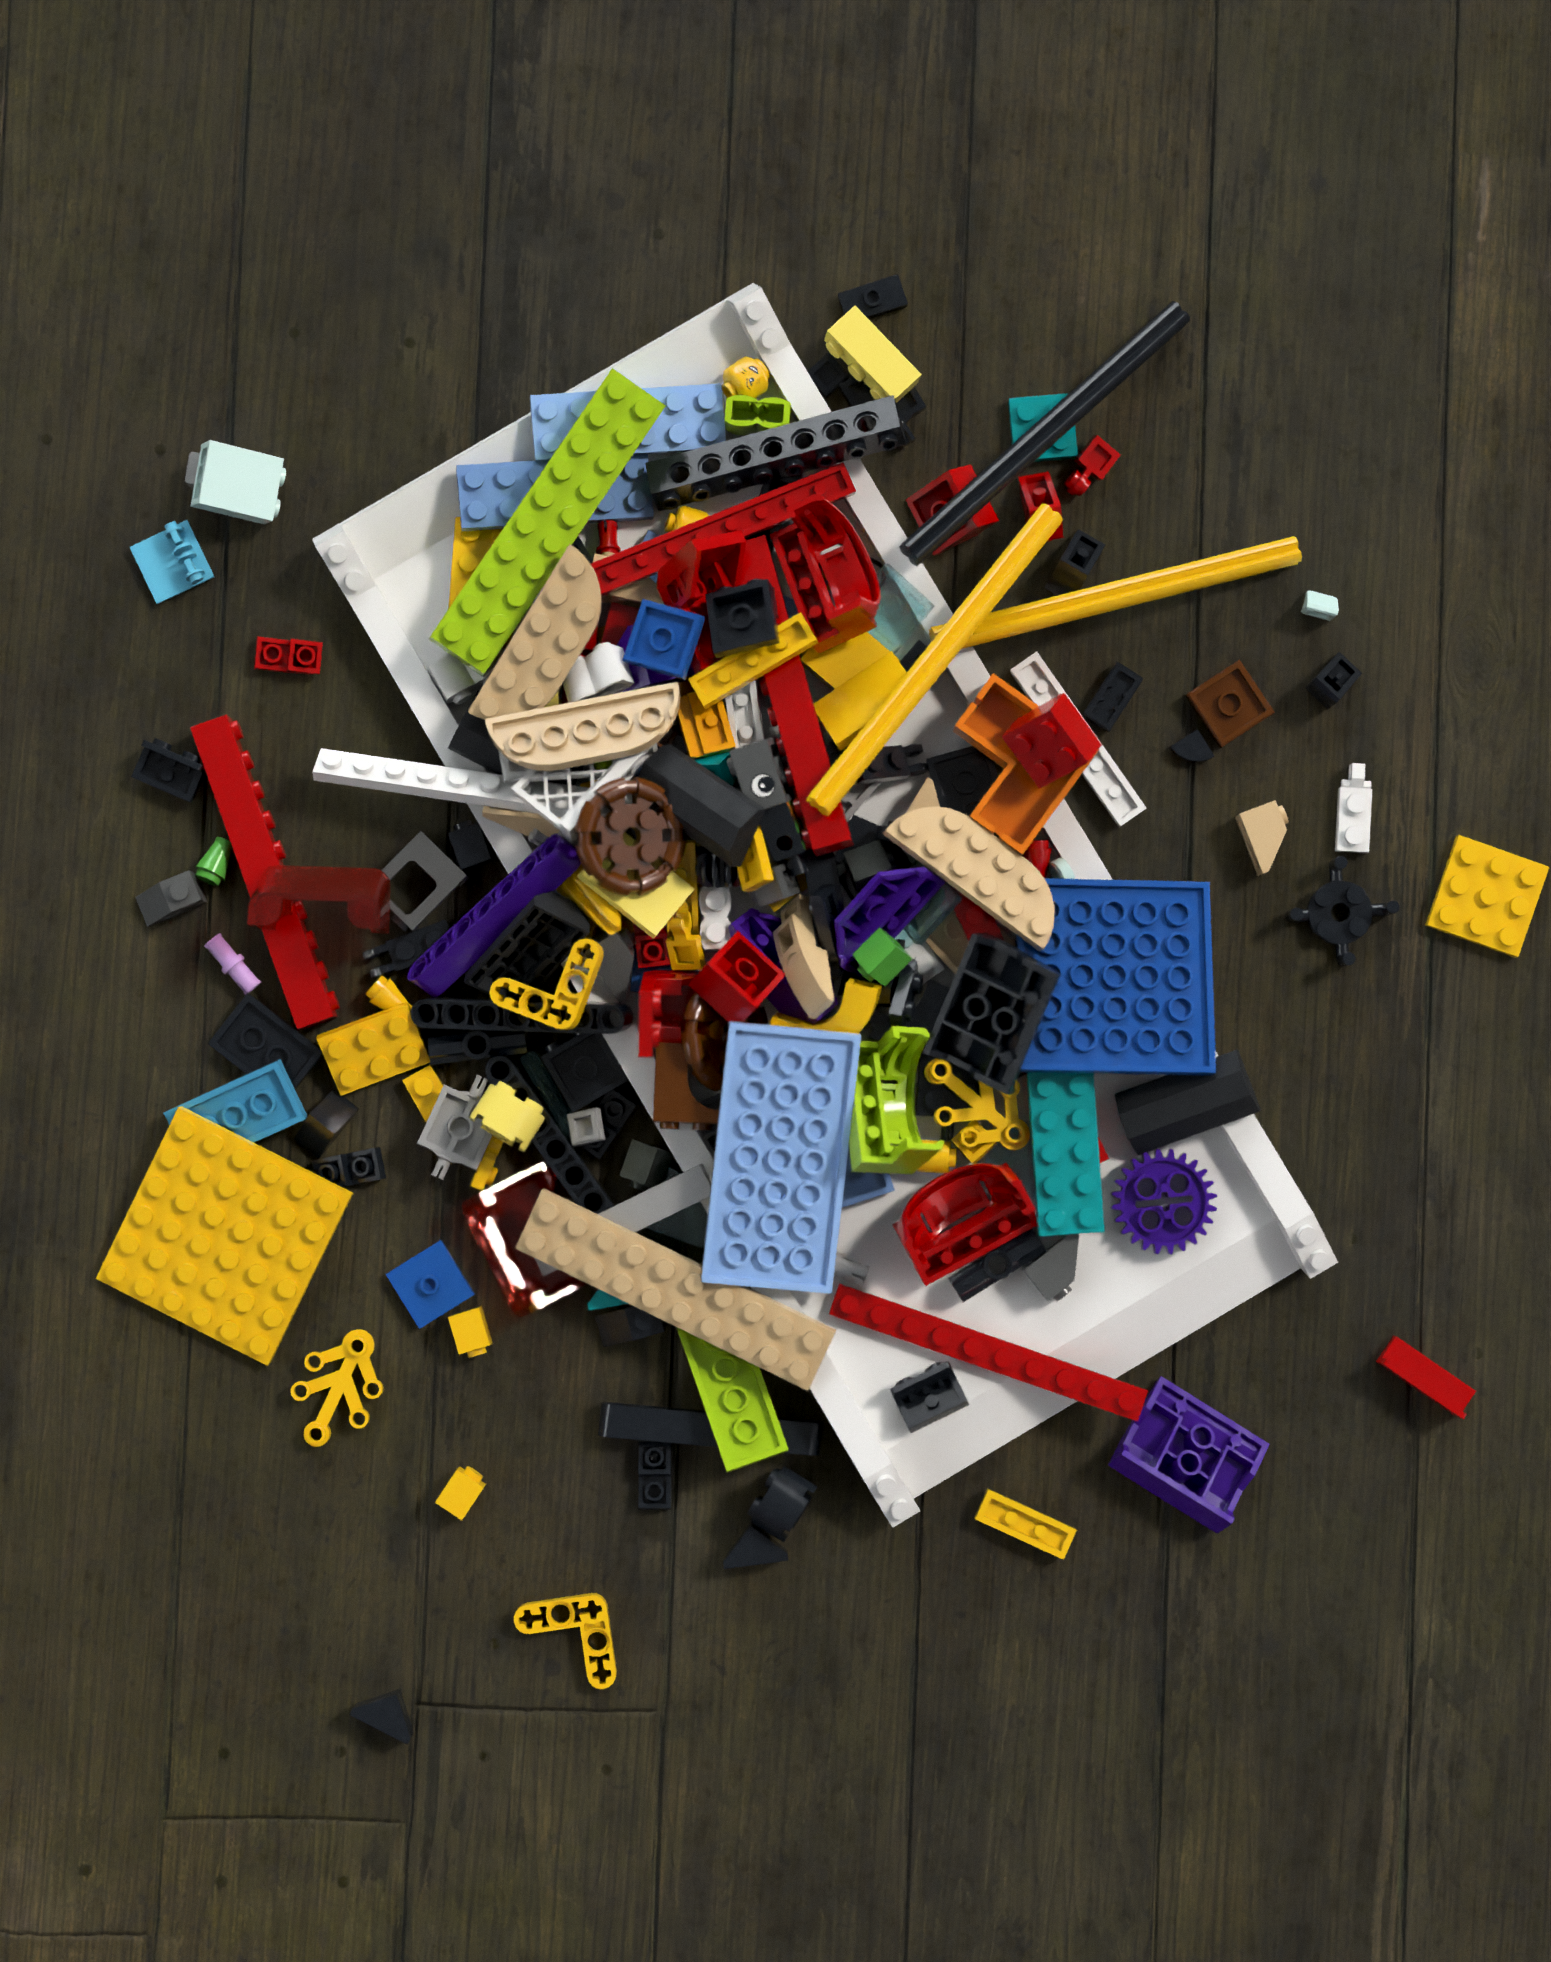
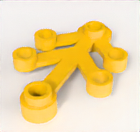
M935 1058L926 1064L924 1074L930 1083L935 1085L945 1084L972 1107L951 1109L944 1106L938 1108L934 1113V1121L937 1125L946 1127L955 1122L987 1120L996 1128L985 1131H977L975 1128L963 1129L958 1137L963 1147L971 1148L980 1143L1000 1142L1008 1150H1019L1028 1143L1030 1138L1029 1127L1018 1116L1016 1095L1020 1092V1084L1017 1080L1015 1081V1089L1012 1094L1006 1095L1000 1092L1004 1097L1005 1117H1003L995 1110L992 1087L979 1081V1096L952 1073V1066L947 1060ZM936 1065L944 1067L945 1074L942 1077L936 1075ZM941 1111L949 1113L950 1118L947 1123L940 1120L939 1114ZM1011 1128H1016L1019 1131L1017 1140H1013L1009 1136ZM966 1132L973 1133V1143L968 1144L964 1140Z
M356 1329L350 1331L344 1337L342 1345L321 1353L314 1351L305 1357V1367L312 1372L322 1369L325 1363L345 1357L340 1370L308 1382L298 1381L291 1387V1396L297 1401H303L312 1393L331 1387L317 1419L310 1422L304 1429V1439L310 1446L320 1447L330 1439L331 1429L328 1424L343 1393L351 1412L349 1416L350 1424L358 1429L368 1424L370 1420L369 1413L362 1406L352 1377L357 1363L365 1381L363 1386L364 1395L369 1399H376L383 1393V1384L377 1379L370 1360L375 1347L374 1339L365 1330ZM354 1340L362 1341L364 1347L361 1352H356L352 1348ZM315 1355L320 1358L319 1367L315 1368L310 1365L309 1360L311 1356ZM370 1383L378 1385L379 1392L376 1395L368 1392L367 1388ZM298 1385H303L306 1388L307 1393L304 1397L296 1394L295 1390ZM360 1412L365 1416L363 1424H357L354 1421L355 1413ZM313 1428L321 1430V1439L315 1440L311 1437V1430Z

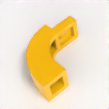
M850 977L845 985L841 1006L833 1016L819 1020L814 1024L776 1012L771 1018L770 1025L860 1033L877 1007L882 985Z

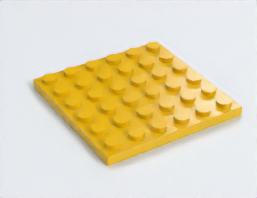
M180 1106L165 1133L96 1279L268 1366L354 1193Z

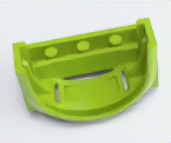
M892 1026L878 1042H860L849 1138L852 1172L914 1174L924 1163L942 1150L943 1141L922 1143L916 1120V1072L922 1050L930 1038L926 1028ZM881 1080H895L896 1084L881 1083Z

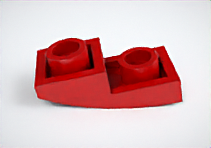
M257 636L254 669L319 675L323 642L299 639L284 640Z
M633 923L638 968L671 965L666 940L668 939L666 925L652 939Z

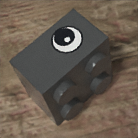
M776 737L764 739L729 751L731 758L727 759V763L732 777H738L741 789L738 791L765 809L795 799L792 787L789 788L784 772L786 768L777 747Z

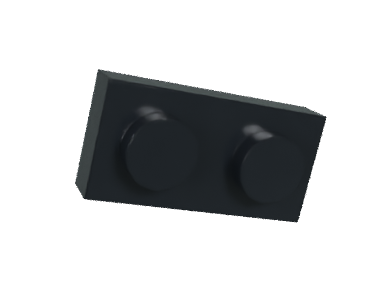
M911 960L901 970L889 1010L891 1027H906L907 1021H912L914 1018L915 1002L913 1000L915 994L921 993L923 986V975L919 974L917 961Z

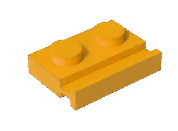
M696 692L680 697L677 719L687 755L694 760L699 757H709L726 753L736 748L723 700L705 709Z

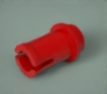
M606 520L607 528L604 526V521H600L597 524L599 546L596 548V554L602 555L603 552L618 553L621 551V548L618 546V523L616 521Z

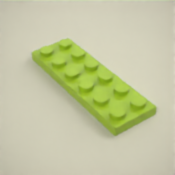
M676 1327L726 1472L729 1473L788 1452L789 1449L760 1367Z

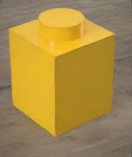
M482 1306L448 1317L459 1355L467 1352L468 1358L487 1353L486 1346L491 1345L493 1342Z
M459 1466L435 1503L460 1520H463L486 1486L481 1481L483 1476L469 1466L465 1470Z

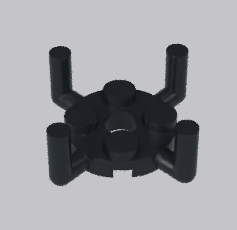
M1339 856L1330 861V882L1315 891L1307 904V909L1294 908L1285 914V919L1290 923L1308 922L1311 930L1319 938L1335 945L1337 964L1341 967L1354 964L1356 958L1353 953L1349 952L1348 943L1356 941L1367 932L1372 917L1389 916L1397 913L1400 909L1397 901L1371 904L1369 897L1362 887L1348 881H1343L1342 869L1348 864L1344 856ZM1335 904H1342L1347 909L1348 915L1343 922L1335 921L1331 916V909Z

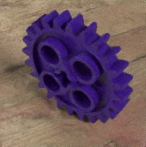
M1155 1149L1154 1159H1151L1148 1153L1144 1152L1142 1154L1143 1163L1132 1158L1130 1161L1134 1169L1131 1171L1127 1168H1122L1121 1171L1126 1176L1125 1180H1114L1121 1187V1190L1111 1192V1196L1118 1198L1119 1203L1110 1207L1113 1210H1120L1121 1215L1114 1219V1222L1124 1221L1126 1224L1120 1233L1125 1234L1131 1231L1133 1233L1130 1239L1131 1244L1141 1239V1250L1145 1251L1150 1244H1153L1154 1254H1159L1162 1246H1165L1168 1254H1173L1174 1245H1177L1181 1251H1185L1186 1240L1196 1245L1197 1240L1194 1234L1197 1232L1198 1234L1206 1235L1207 1232L1202 1227L1203 1223L1213 1224L1214 1222L1207 1216V1212L1217 1211L1215 1206L1209 1205V1200L1216 1198L1217 1194L1208 1193L1207 1188L1212 1186L1214 1182H1204L1202 1179L1207 1170L1203 1169L1197 1172L1195 1168L1198 1160L1196 1159L1192 1160L1189 1164L1185 1163L1186 1153H1181L1177 1159H1174L1173 1149L1168 1150L1166 1157L1162 1156L1160 1149ZM1175 1174L1182 1175L1186 1181V1187L1180 1193L1174 1192L1170 1187V1180ZM1142 1178L1150 1179L1154 1185L1152 1194L1147 1197L1142 1196L1137 1189V1184ZM1162 1192L1168 1198L1192 1196L1191 1202L1168 1204L1165 1211H1163L1162 1206L1140 1208L1135 1206L1137 1201L1160 1199ZM1181 1206L1187 1208L1190 1213V1219L1185 1225L1177 1224L1174 1219L1175 1210ZM1148 1210L1155 1212L1158 1217V1222L1152 1229L1145 1228L1141 1222L1143 1213Z

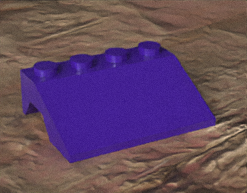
M1160 1376L1145 1399L1138 1422L1132 1420L1108 1466L1218 1534L1233 1523L1235 1519L1233 1511L1243 1490L1256 1475L1270 1444Z

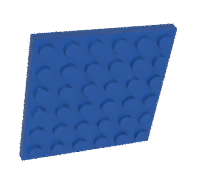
M1044 878L1051 891L1055 910L1054 925L1049 941L1045 948L1039 952L1016 934V947L1061 975L1020 1072L1214 1075L1216 1073L1210 882Z

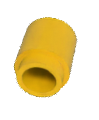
M921 1140L922 1143L939 1142L936 1140ZM943 1141L942 1150L918 1169V1172L948 1173L950 1167L956 1168L957 1148H951V1141Z

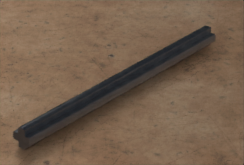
M1175 301L1168 304L899 546L902 554L909 558L910 563L919 566L1190 321L1189 314L1183 311L1180 304Z

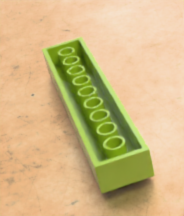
M612 368L429 637V640L483 676L546 584L569 544H573L666 405Z

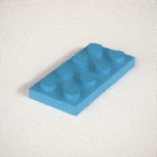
M281 1059L164 1112L170 1125L178 1107L183 1106L252 1142L261 1140L308 1117Z

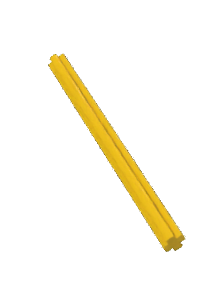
M1042 503L809 794L806 800L812 807L817 808L825 816L830 815L1059 527L1063 518L1058 512L1053 511L1047 504Z
M1293 536L990 612L962 649L1296 565L1302 561V553L1298 548L1297 538ZM945 624L931 627L929 630L931 642Z

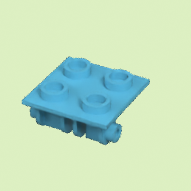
M188 520L179 524L176 521L169 522L164 526L166 530L130 547L156 604L164 602L215 577Z

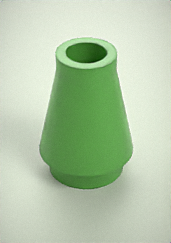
M219 836L216 837L212 846L195 866L197 869L195 877L213 886H219L221 881H225L233 849L229 840Z

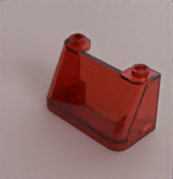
M270 866L261 874L250 900L248 925L259 930H276V924L282 917L293 915V900L348 901V918L352 924L359 928L371 929V933L389 934L390 879L383 871L375 868Z
M544 1161L474 1195L462 1203L465 1219L510 1308L518 1317L530 1314L587 1284L559 1269L543 1276L535 1258L516 1249L541 1190L546 1189L551 1192L555 1190L556 1176L552 1169L546 1166Z

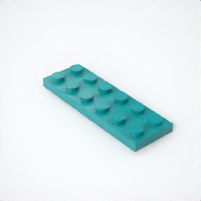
M1026 1072L1038 1236L1105 1232L1094 1073Z

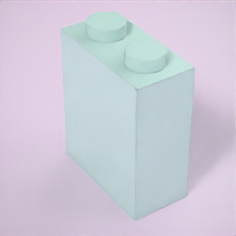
M213 440L202 443L190 507L260 524L272 522L273 518L278 516L280 510V499H277L279 487H282L286 477V469L282 468L284 458Z

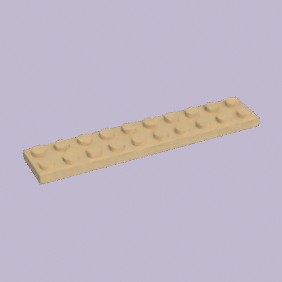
M546 1189L541 1190L516 1246V1249L807 1391L810 1389L837 1331L747 1286L701 1282V1264Z

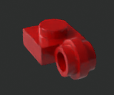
M1094 435L1074 460L1084 469L1082 472L1076 469L1069 475L1064 483L1068 487L1067 491L1071 495L1081 496L1091 484V481L1088 479L1090 474L1098 481L1102 480L1121 454L1101 437Z

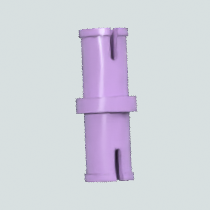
M221 933L214 936L204 945L223 967L221 971L225 975L228 973L245 995L261 983L243 962L245 958L241 954H236L222 937Z

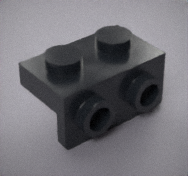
M154 738L152 743L143 740L141 746L144 749L131 777L193 803L206 773L204 766L199 764L201 758L187 751H183L182 756L171 752L172 745L157 738Z
M949 1361L934 1363L927 1367L924 1373L916 1377L903 1378L896 1383L895 1387L890 1389L910 1433L969 1405Z

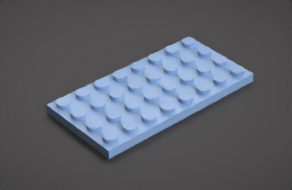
M729 1021L701 1282L832 1294L861 1042L860 1034Z

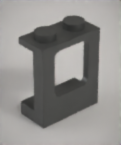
M420 831L374 877L367 887L372 891L369 897L381 909L387 905L395 913L391 919L403 931L410 928L415 932L420 929L419 926L458 886L461 887L469 877ZM415 861L436 881L437 886L411 914H405L384 893V887L409 862Z

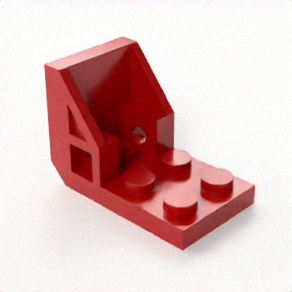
M741 530L692 539L658 569L657 589L664 605L705 617L691 661L695 674L724 658H716L713 654L705 594L715 592L720 587H736L740 585L746 540Z
M653 970L643 973L639 992L638 1057H652L653 1047L659 1048V1043H682L681 1032L685 1030L684 1012L695 992L688 984L700 971ZM698 1023V1034H700L702 1023Z

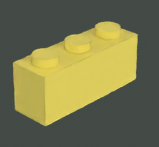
M853 306L827 330L824 341L828 351L835 358L841 357L848 365L850 374L857 381L863 380L871 389L870 393L875 400L894 395L897 403L917 385L922 374L856 306Z

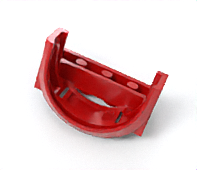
M816 493L786 507L789 518L794 523L770 534L798 613H802L819 642L812 646V648L820 654L877 627L874 617L877 614L881 600L880 585L872 561L859 535L849 520L835 505L821 494ZM838 543L843 544L824 555H820L822 551ZM819 563L822 567V570L831 589L835 606L833 605L832 600L830 598L828 589L826 587L825 581L819 568Z
M1007 1162L1002 1165L979 1163L956 1168L927 1183L909 1200L899 1221L893 1223L892 1226L926 1287L1037 1226V1219L1034 1213L1036 1209L1026 1189ZM980 1181L984 1182L992 1197L991 1201L988 1199ZM985 1208L980 1213L970 1217L969 1219L959 1223L958 1225L948 1229L945 1232H941L943 1229H945L947 1226H949L956 1220L974 1211ZM921 1212L932 1232H929L920 1216Z

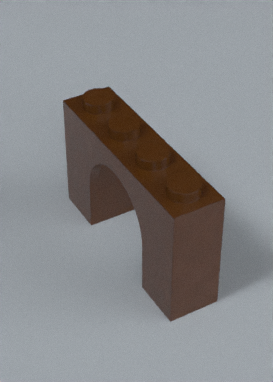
M659 1043V1048H656L653 1122L660 1123V1129L677 1130L679 1129V1124H692V1130L712 1131V1125H718L719 1110L703 1106L692 1095L688 1085V1064L683 1054L682 1043Z

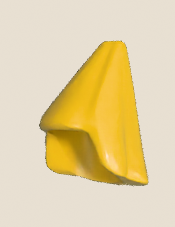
M580 864L578 869L556 888L557 892L573 901L581 912L609 935L619 932L621 929L622 913L577 877L583 870Z

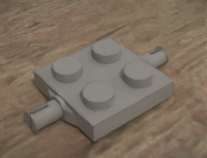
M476 1075L469 1092L458 1091L445 1084L443 1085L417 1142V1145L431 1150L439 1157L431 1175L436 1177L441 1166H443L438 1177L440 1180H444L451 1163L462 1164L476 1171L492 1137L490 1133L481 1128L483 1124L481 1119L477 1117L475 1122L469 1119L489 1082L488 1079L483 1078L478 1089V1084L482 1078L480 1075Z

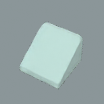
M1314 591L1306 592L1301 610L1302 614L1331 621L1338 615L1339 608L1336 597Z

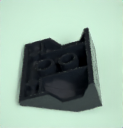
M973 933L923 1053L947 1060L969 1071L974 1079L1006 1095H1010L1061 974L1019 948L988 933Z

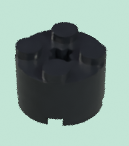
M786 1466L782 1470L776 1468L772 1471L764 1484L768 1488L767 1493L764 1497L761 1495L759 1498L757 1497L747 1513L752 1517L751 1522L782 1542H785L789 1537L784 1531L790 1532L791 1528L794 1529L810 1503L812 1496L807 1494L808 1491L814 1493L818 1486Z

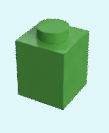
M880 927L852 954L860 964L857 970L869 982L875 979L884 986L912 960L911 956L899 942Z

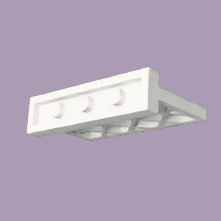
M657 743L635 755L613 759V763L608 769L593 770V763L589 764L590 770L570 772V768H566L567 772L547 773V771H543V774H538L540 770L529 769L511 790L513 794L560 830L562 837L572 844L578 837V832H575V826L585 801H590L595 796L594 791L609 781L622 777L626 781L632 780L641 771L644 762L657 751ZM590 778L591 787L586 792L572 793L571 779ZM567 779L568 793L549 795L548 781ZM544 781L545 795L530 796L523 789L530 782ZM569 800V810L560 819L550 812L549 802ZM572 800H577V802L573 805ZM545 802L546 808L540 803ZM605 805L600 809V812L606 808Z

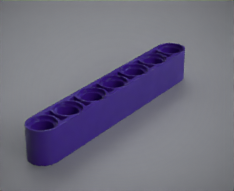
M553 834L548 837L412 964L408 971V980L432 997L441 995L482 956L534 896L554 891L578 869L581 863L577 856L576 847L559 834Z

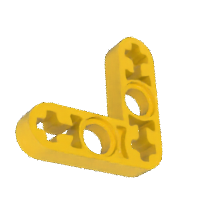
M584 938L578 940L570 951L554 995L513 979L500 978L493 982L490 988V997L500 1007L557 1029L571 1030L578 1025L603 961V948L598 942ZM591 945L590 951L594 953V957L585 960V957L580 955L581 950L588 949ZM585 960L583 967L589 969L588 974L574 969L575 964L582 967ZM579 975L583 979L584 985L579 993L573 994L568 988V982L573 976ZM509 986L511 992L521 995L519 1001L509 997L504 999V996L500 994L501 988ZM533 995H539L543 1000V1006L537 1013L530 1012L527 1005L528 1000ZM551 1007L565 1011L567 1008V1013L571 1014L570 1020H563L561 1024V1017L549 1013Z
M588 1593L527 1602L517 1609L514 1615V1624L524 1634L580 1627L589 1683L597 1689H606L614 1683L617 1668L608 1605L603 1596L597 1593ZM590 1600H594L597 1606L601 1605L602 1610L597 1611L596 1617H591L590 1612H581L579 1614L581 1620H575L576 1610L572 1602H579L578 1609L588 1607ZM556 1605H564L569 1609L570 1617L567 1621L557 1622L553 1619L551 1613ZM541 1607H547L546 1619L549 1625H543V1618L534 1620L531 1627H528L525 1621H520V1617L524 1616L525 1610H530L531 1615H539L543 1612ZM600 1632L606 1637L607 1644L603 1649L595 1650L590 1647L588 1638L592 1633ZM609 1653L610 1658H603V1666L605 1670H610L611 1674H608L606 1681L603 1682L600 1681L599 1676L593 1675L598 1669L597 1659L591 1661L590 1656L600 1657Z

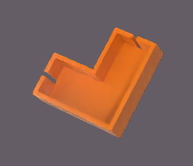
M993 673L977 694L974 703L972 702L955 724L953 732L1004 768L969 817L992 834L998 835L1001 841L1022 856L1089 763L1039 789L1002 739L1004 733L1017 718L1039 706Z

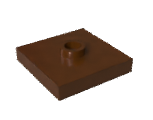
M1240 659L1185 695L1219 748L1224 747L1275 713Z

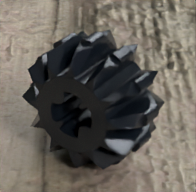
M710 851L702 852L698 855L697 865H695V875H697L698 884L716 888L741 886L737 867L730 866Z

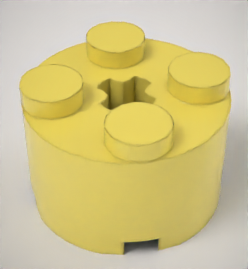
M499 1081L496 1086L490 1084L469 1116V1119L475 1122L478 1117L482 1120V1129L510 1146H513L515 1141L520 1143L521 1145L518 1150L525 1152L545 1120L544 1116L541 1115L544 1108L529 1098L525 1102L514 1096L516 1091L502 1081Z

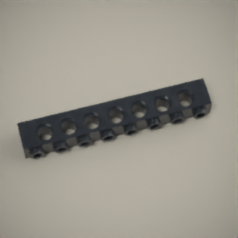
M894 395L650 461L645 463L651 496L658 511H663L666 509L672 510L681 505L696 501H705L725 493H735L751 486L768 484L773 480L788 476H798L810 470L827 468L847 460L861 459L869 454L890 451L896 447L906 445L898 407Z

